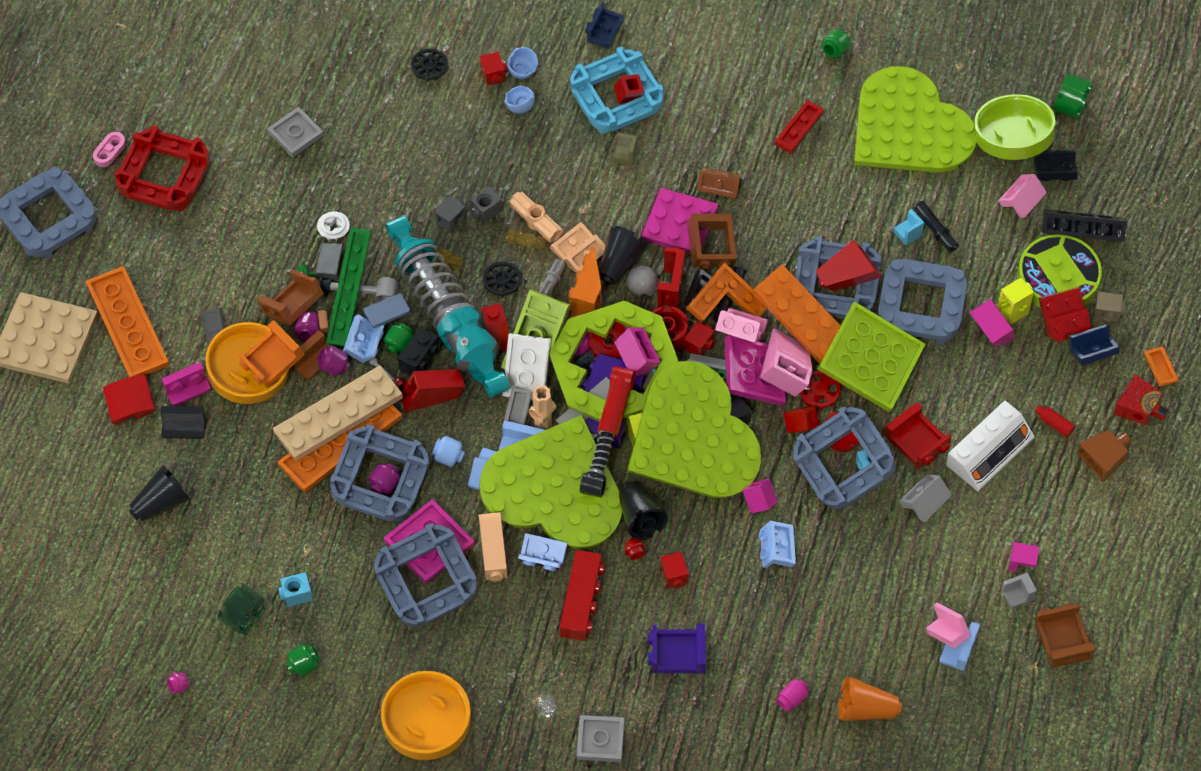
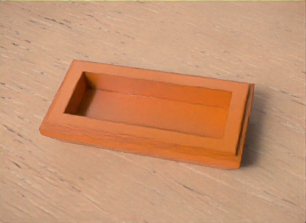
M1163 346L1143 352L1159 387L1179 382Z

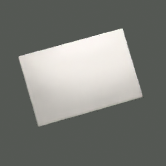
M509 334L505 376L509 381L510 389L503 392L502 396L510 397L512 387L533 391L536 386H546L551 338Z

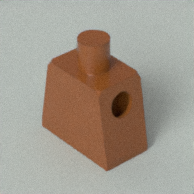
M1106 430L1082 441L1079 444L1077 454L1104 482L1125 462L1128 454L1126 446L1131 444V439L1126 433L1116 437L1111 431Z

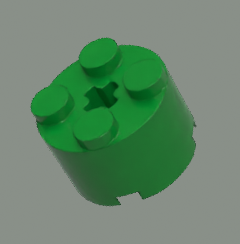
M1067 73L1052 110L1078 120L1093 83Z

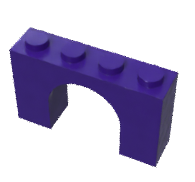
M598 354L597 359L591 363V375L589 379H585L583 390L589 392L606 377L610 380L611 371L614 366L627 368L624 361ZM647 373L635 377L632 390L641 393ZM588 417L584 421L590 433L598 435L594 438V441L597 442V438L600 437L597 433L600 422ZM621 422L618 436L611 442L612 447L621 449L627 432L626 422Z

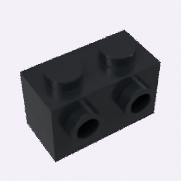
M420 327L398 358L399 370L409 376L414 371H425L432 358L437 355L440 349L438 336Z

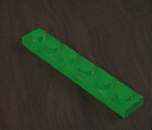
M350 228L326 344L329 346L345 347L355 315L372 235L371 230Z

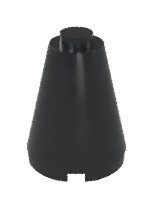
M611 227L599 268L600 280L603 283L611 285V283L616 284L646 250L648 244L643 238L639 237V239H636L633 236L634 232L624 227Z
M163 465L130 503L131 509L129 512L136 521L140 519L143 522L188 501L190 497L187 492L183 491V487L169 469Z
M630 481L621 485L619 488V498L628 534L632 538L646 540L653 537L652 533L655 531H662L668 521L665 510L636 482Z

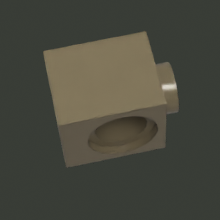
M1098 291L1093 320L1118 323L1120 315L1124 316L1126 303H1122L1123 295Z

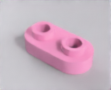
M112 132L105 137L93 152L96 165L107 167L114 162L126 146L123 134Z

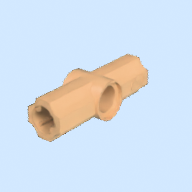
M517 192L513 195L509 205L527 221L528 227L532 230H537L549 243L557 241L563 233V229L545 213L543 206L535 204L523 192Z
M545 385L536 386L532 391L533 406L528 412L534 419V426L536 428L547 430L552 428V412L556 409V404L551 399L548 387Z

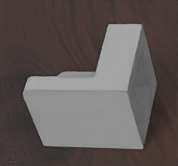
M1028 573L1004 581L1001 590L1010 608L1034 601L1037 592Z

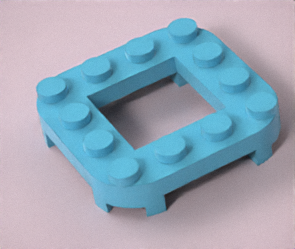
M618 47L613 55L584 67L581 63L575 66V70L570 77V89L591 125L602 134L616 131L660 111L663 106V87L656 82L644 63L643 55L640 51L635 52L624 49V47ZM624 72L628 76L639 74L644 89L643 95L611 110L608 106L605 107L593 88V85Z

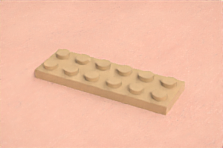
M379 365L273 428V431L296 462L401 400L403 395Z

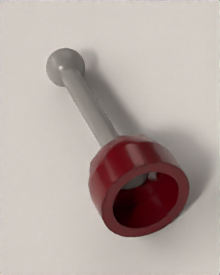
M377 358L370 359L371 365L376 367L380 365ZM383 368V370L394 382L397 388L402 392L407 381L400 377L393 378Z

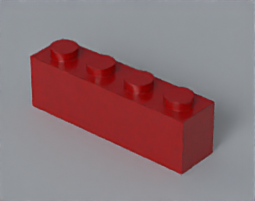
M580 550L575 552L560 623V637L586 641L587 633H592L593 621L590 618L591 614L596 613L597 601H594L595 594L599 595L601 582H598L599 575L603 576L605 563L602 562L601 554Z

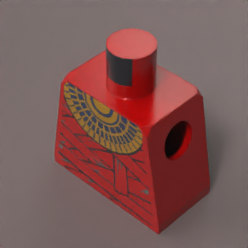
M1135 374L1116 403L1114 414L1146 425L1152 416L1163 421L1169 410L1159 405L1163 394Z

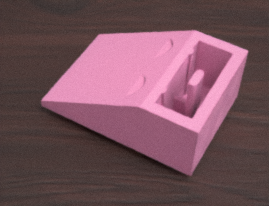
M773 328L760 378L793 396H797L809 385L812 373L810 353L799 341Z

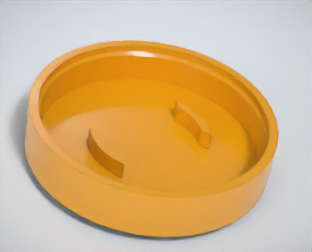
M252 322L237 323L224 328L211 340L205 357L206 374L211 386L219 395L239 404H256L272 398L283 388L288 379L289 370L267 388L263 383L259 385L251 377L253 372L250 369L246 372L238 363L240 358L237 356V353L246 354L271 331L269 327Z
M420 671L409 674L393 684L384 697L381 707L384 734L395 750L409 758L434 760L444 757L456 750L469 732L471 712L468 697L460 684L445 674L433 671Z

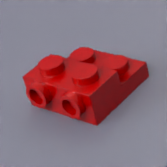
M1079 287L1039 297L1047 338L1055 339V342L1064 341L1067 339V335L1091 329L1088 310L1084 308Z

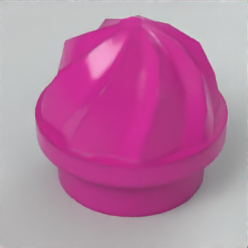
M172 673L171 677L166 679L170 692L172 694L183 693L188 688L189 678L184 673Z

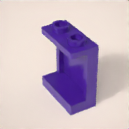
M696 624V629L658 630L657 625H652V632H648V645H652V652H648V665H652V673H705V624Z

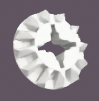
M328 212L318 220L317 229L321 237L327 238L328 241L330 239L337 241L340 237L345 238V234L349 232V220L340 212ZM337 222V228L331 231L330 226Z

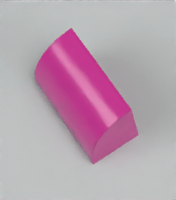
M991 299L969 312L993 345L1000 346L1016 338L1014 330Z
M629 327L614 342L626 367L635 370L636 376L653 370L661 363L644 328Z

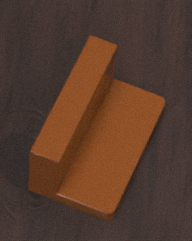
M703 167L700 170L697 190L737 198L742 174Z
M320 330L300 346L305 355L292 366L307 381L311 380L321 371L319 363H317V357L323 348L329 346L326 344L325 335Z

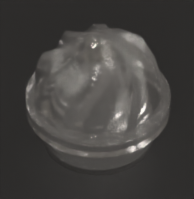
M551 694L541 696L536 701V710L543 717H552L557 712L558 702Z

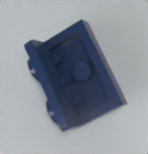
M602 2L600 7L595 9L592 22H588L586 26L587 42L609 49L624 21V15L606 10V3Z
M1108 324L1070 336V351L1081 366L1120 353L1119 346L1110 336Z

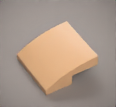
M580 222L554 242L550 249L569 268L577 273L579 270L582 271L583 258L585 254H589L591 247L595 248L596 259H599L603 255L606 245L597 235L593 236L585 225Z

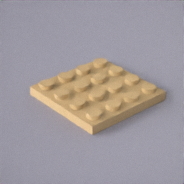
M20 292L0 336V367L69 384L97 320L98 312Z

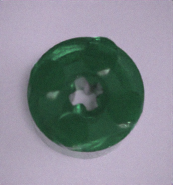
M241 583V588L237 586L228 595L223 603L225 609L223 612L219 610L217 618L237 633H242L246 636L253 627L251 623L254 619H260L265 613V598L246 584Z

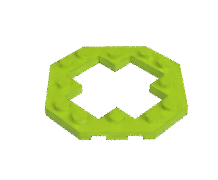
M626 301L568 319L549 353L568 409L570 408L600 422L606 400L580 389L587 375V370L570 363L587 331L607 338L616 321L627 327L644 328L647 335L651 336L650 341L661 363L644 394L634 390L630 391L623 417L628 418L629 416L642 413L649 387L654 378L667 366L679 362L662 316Z

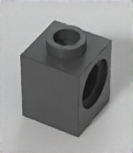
M490 187L470 200L472 215L476 219L479 218L483 223H486L503 211L502 199Z
M449 196L434 211L435 223L451 233L466 218L465 204L461 200Z

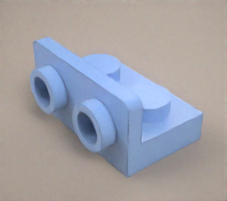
M769 521L759 532L762 567L768 568L771 564L788 567L794 566L796 560L793 525Z

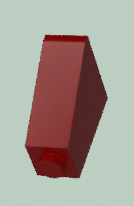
M854 240L815 271L819 276L817 279L819 284L824 289L829 288L833 292L872 281L882 276L863 248Z
M459 369L414 371L401 392L403 395L401 401L405 412H412L457 399L465 387L464 378L461 376Z

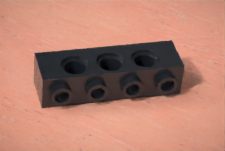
M1043 209L1041 231L1042 233L1124 242L1127 221L1125 217Z

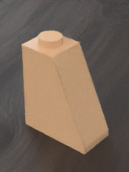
M500 512L479 515L485 578L486 580L500 581L507 578Z

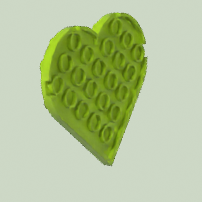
M902 66L888 67L873 73L863 84L859 99L854 165L925 172H947L957 169L959 165L968 161L973 155L976 148L975 125L973 121L958 107L939 102V93L936 86L922 72Z
M682 361L664 368L654 378L649 387L627 472L707 497L728 498L742 492L745 487L754 481L761 464V450L758 440L749 426L740 419L730 415V392L722 377L707 365L694 361Z
M582 415L500 449L488 459L481 473L479 482L480 496L489 513L500 512L501 523L504 522L515 528H531L541 525L544 532L551 539L566 542L572 549H588L602 544L615 532L622 516L619 490L608 467L604 469L606 487L602 498L580 494L582 476L590 469L589 466L592 465L591 459L594 458L593 452L596 451V443Z

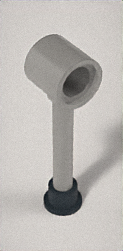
M324 277L320 278V288L323 292L337 291L339 283L325 280ZM383 277L379 279L377 286L361 285L359 293L376 294L375 300L380 302L397 295L399 283L393 278Z

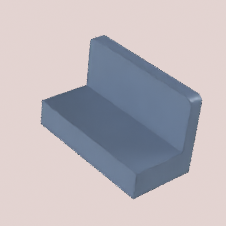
M401 293L363 308L364 318L369 321L372 328H376L410 314V309Z

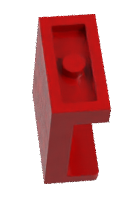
M666 247L664 249V272L671 273L673 276L671 283L659 282L657 308L664 306V308L676 307L679 309L685 272V250L677 247Z
M916 402L886 425L884 436L919 470L924 465L929 466L940 453L944 454L949 450L952 436L949 433L944 436L922 414L923 407Z

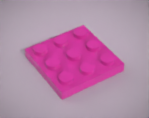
M660 188L641 238L646 242L667 248L677 247L685 250V253L691 254L687 229L688 219L691 214H716L718 204ZM710 229L699 230L701 251Z
M728 334L725 337L726 385L730 394L778 406L784 405L786 403L785 391L760 378L769 344L754 343Z
M433 499L383 538L384 542L391 546L425 529L426 525L433 524L450 529L454 533L463 554L475 546V541ZM436 549L406 564L425 584L429 583L446 569Z

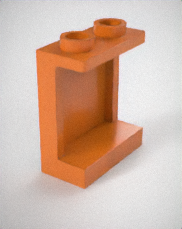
M274 320L267 325L271 331L246 354L237 353V356L240 358L238 362L246 372L250 369L253 372L251 377L259 385L263 383L267 388L305 355L300 346Z

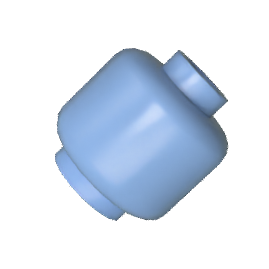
M444 436L442 439H437L432 454L435 455L434 459L436 462L453 467L456 462H461L465 451L461 450L462 443L460 441Z

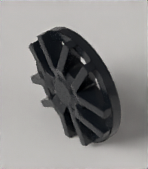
M427 48L420 50L411 60V69L415 76L427 80V82L434 79L436 81L438 80L437 78L447 72V57L437 49Z
M496 262L488 266L484 271L483 284L494 296L504 297L516 292L519 286H521V273L512 263ZM502 266H507L508 268L503 270ZM494 267H498L500 271L496 272ZM490 270H491V272L493 273V275H487V274L489 273ZM498 287H502V291H497Z

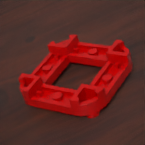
M151 126V129L143 130L140 133L136 132L132 137L133 143L120 169L115 171L119 193L128 199L163 209L185 210L186 206L193 200L209 167L210 157L207 147L197 137H195L194 141L161 132L158 126ZM153 151L187 161L176 185H172L171 188L139 179Z

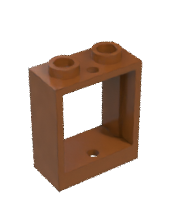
M691 214L687 221L692 267H699L700 269L720 268L724 263L732 267L737 260L731 214ZM724 229L727 254H702L699 230Z

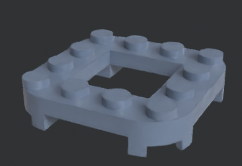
M53 167L40 173L0 199L1 222L3 226L5 225L29 257L45 256L46 259L53 257L52 251L84 232L89 235L93 231V226L96 222L93 204L73 179L58 167ZM53 192L59 196L72 214L39 234L21 210Z
M816 236L814 240L801 245L795 278L832 317L844 319L854 301L872 312L875 307L879 278L858 284L855 298L814 292L817 277L815 271L818 269L819 262L826 263L847 245L822 241V236ZM863 242L861 247L880 272L881 255H878L870 247L871 244Z
M908 259L892 260L885 271L878 316L911 336L934 339L936 344H944V341L954 338L959 333L967 288L964 272L945 265ZM905 281L945 288L940 318L899 311Z
M846 406L838 409V414L805 436L800 434L794 446L792 455L795 462L819 499L826 506L834 510L849 506L887 481L896 470L893 453L862 409L846 408ZM853 432L872 463L839 485H836L817 454Z
M366 424L365 427L350 431L335 471L331 476L330 489L332 498L342 506L386 521L401 522L411 512L427 472L429 460L427 452L419 441L414 439V442L390 435L374 429V425ZM366 451L406 464L392 498L353 485Z
M428 524L425 526V529L389 547L384 546L379 550L380 552L375 559L374 570L399 620L410 628L424 626L466 605L477 593L475 573L463 554L454 533L444 526ZM436 549L454 585L416 603L398 568Z

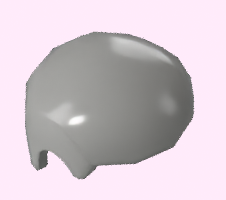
M642 265L635 267L628 273L626 283L629 290L637 296L642 294L652 296L658 290L659 279L652 268Z

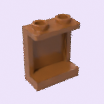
M293 269L289 271L293 281L273 300L263 295L256 300L265 316L288 326L324 294L320 288L321 283L317 278L307 276L303 272Z
M1067 603L1055 609L1045 608L1036 614L1035 625L1050 668L1093 659L1096 649L1093 642L1089 643L1079 615L1080 606L1078 603L1073 605Z

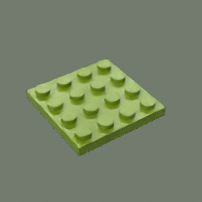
M854 301L817 370L890 412L926 344Z

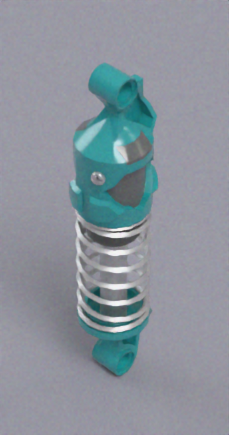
M405 215L385 223L390 238L400 248L395 259V265L403 277L409 278L407 284L409 287L415 288V297L422 298L420 302L421 307L428 308L427 317L434 318L433 326L436 328L446 348L455 352V362L460 370L469 372L476 381L483 384L490 398L509 390L510 384L505 374L494 371L493 363L500 349L494 337L483 329L480 314L473 305L469 304V297L463 294L462 286L457 284L455 275L450 273L449 265L444 263V258L438 253V248L433 240L411 237L409 232L412 229ZM437 257H439L441 263L435 262ZM439 265L440 268L435 272L432 266ZM443 267L446 268L447 273L441 272ZM419 276L422 281L417 285H412V279ZM439 276H446V278L442 282ZM449 277L452 278L453 283H447ZM426 286L428 292L424 295H419L418 289ZM446 286H453L450 292L447 291ZM456 287L460 293H453ZM432 296L434 302L431 305H425L424 300L426 297ZM433 307H435L433 311L434 315H431L430 311Z

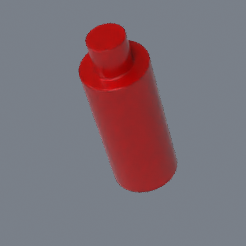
M1038 405L1035 409V412L1040 415L1039 419L1064 437L1068 438L1074 431L1076 426L1051 408H1043Z

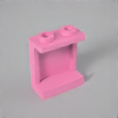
M729 307L728 311L722 310L720 312L715 330L755 343L763 340L769 320Z

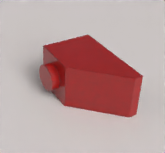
M501 303L481 308V320L484 329L498 343L500 347L499 353L507 351L510 333Z

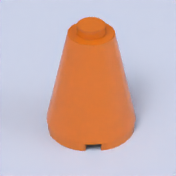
M854 677L845 678L840 691L843 692L842 700L839 699L838 702L839 719L844 721L894 719L896 715H900L902 702H899L897 696Z

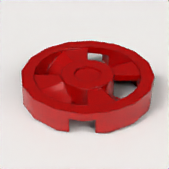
M819 370L812 371L809 385L799 395L806 406L815 405L816 410H824V407L830 405L832 407L837 403L841 387L838 381ZM813 376H818L820 381L816 382ZM835 384L836 392H828V386ZM804 391H810V393L805 395ZM824 398L827 401L825 403H819V400H822Z

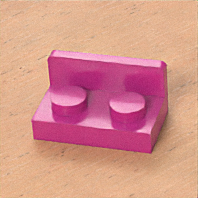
M200 362L161 379L164 391L172 406L180 405L211 390Z

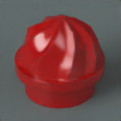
M629 539L625 543L624 553L630 560L640 559L645 555V545L640 539Z

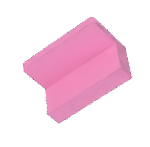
M1022 174L998 201L1002 207H1013L1020 218H1025L1044 197L1046 190L1035 174Z
M939 603L933 605L938 619L926 627L928 635L955 649L971 636L962 615Z

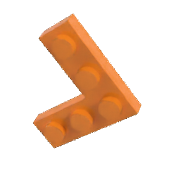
M726 263L720 266L686 307L700 322L705 320L725 294L746 313L760 317L767 308L752 293L753 288Z

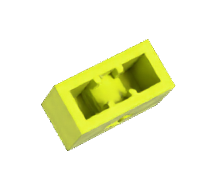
M1022 278L1001 289L997 308L1009 325L1025 317L1030 312L1034 292L1031 285Z

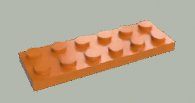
M782 264L752 290V293L820 364L840 324Z
M122 266L87 280L86 285L128 376L148 375L170 366L125 267Z
M391 405L295 462L288 453L277 461V464L306 493L335 471L350 431L369 424L374 425V429L385 432L402 419V414Z

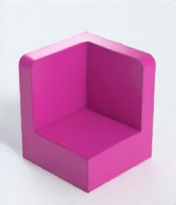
M770 479L752 482L742 490L751 513L769 510L778 502Z
M1013 542L1008 571L1017 572L1018 564L1036 567L1039 547Z

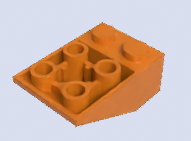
M591 247L589 254H585L582 262L583 269L577 272L575 279L577 283L575 287H571L568 299H571L569 305L571 318L602 308L601 283L594 247Z

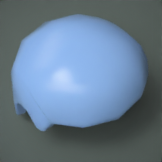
M526 47L514 49L507 61L509 73L519 79L531 77L538 66L535 52Z
M518 86L506 92L504 102L512 113L522 114L531 110L534 105L535 96L528 87Z

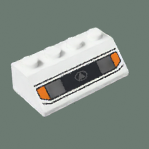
M1004 401L948 453L946 466L976 491H979L1021 452L1035 436L1022 414L1008 402Z

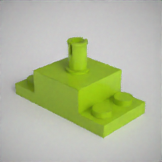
M530 289L513 334L551 338V351L564 327V318L570 304ZM507 352L501 368L505 369Z

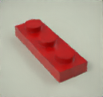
M807 100L776 138L774 145L792 154L823 115L824 109Z

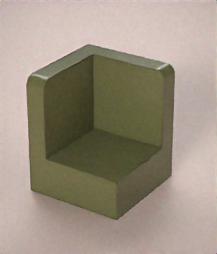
M618 133L613 162L633 166L637 153V136Z

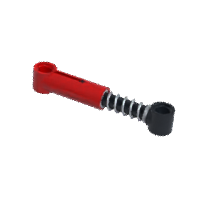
M614 366L611 371L610 387L597 430L600 437L597 438L598 444L595 445L596 451L593 452L592 465L589 466L588 472L582 476L580 494L602 498L606 487L604 469L607 468L605 464L608 462L607 457L610 455V448H612L611 442L618 436L629 393L635 383L636 371L633 369Z

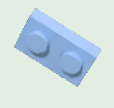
M359 314L354 316L343 351L362 363L375 358L378 353L379 341L384 334L383 328L385 324L372 328L367 319Z
M525 533L521 554H519L518 559H522V564L535 567V564L539 563L544 564L543 569L556 571L557 568H563L568 543Z

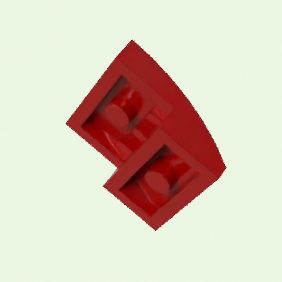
M145 374L121 379L102 387L111 422L115 425L133 416L139 419L156 410Z

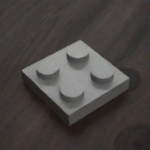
M299 107L267 128L268 133L292 158L324 136L323 131Z
M580 715L577 760L622 762L624 718Z

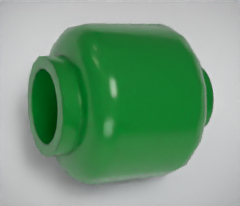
M834 29L823 38L821 47L828 57L839 58L849 49L850 39L844 31Z
M403 323L392 325L384 337V342L388 345L386 349L395 355L399 352L402 353L414 336L412 334L413 330Z
M301 644L288 653L289 661L286 662V665L292 674L296 672L299 676H305L318 668V661L321 659L313 645Z

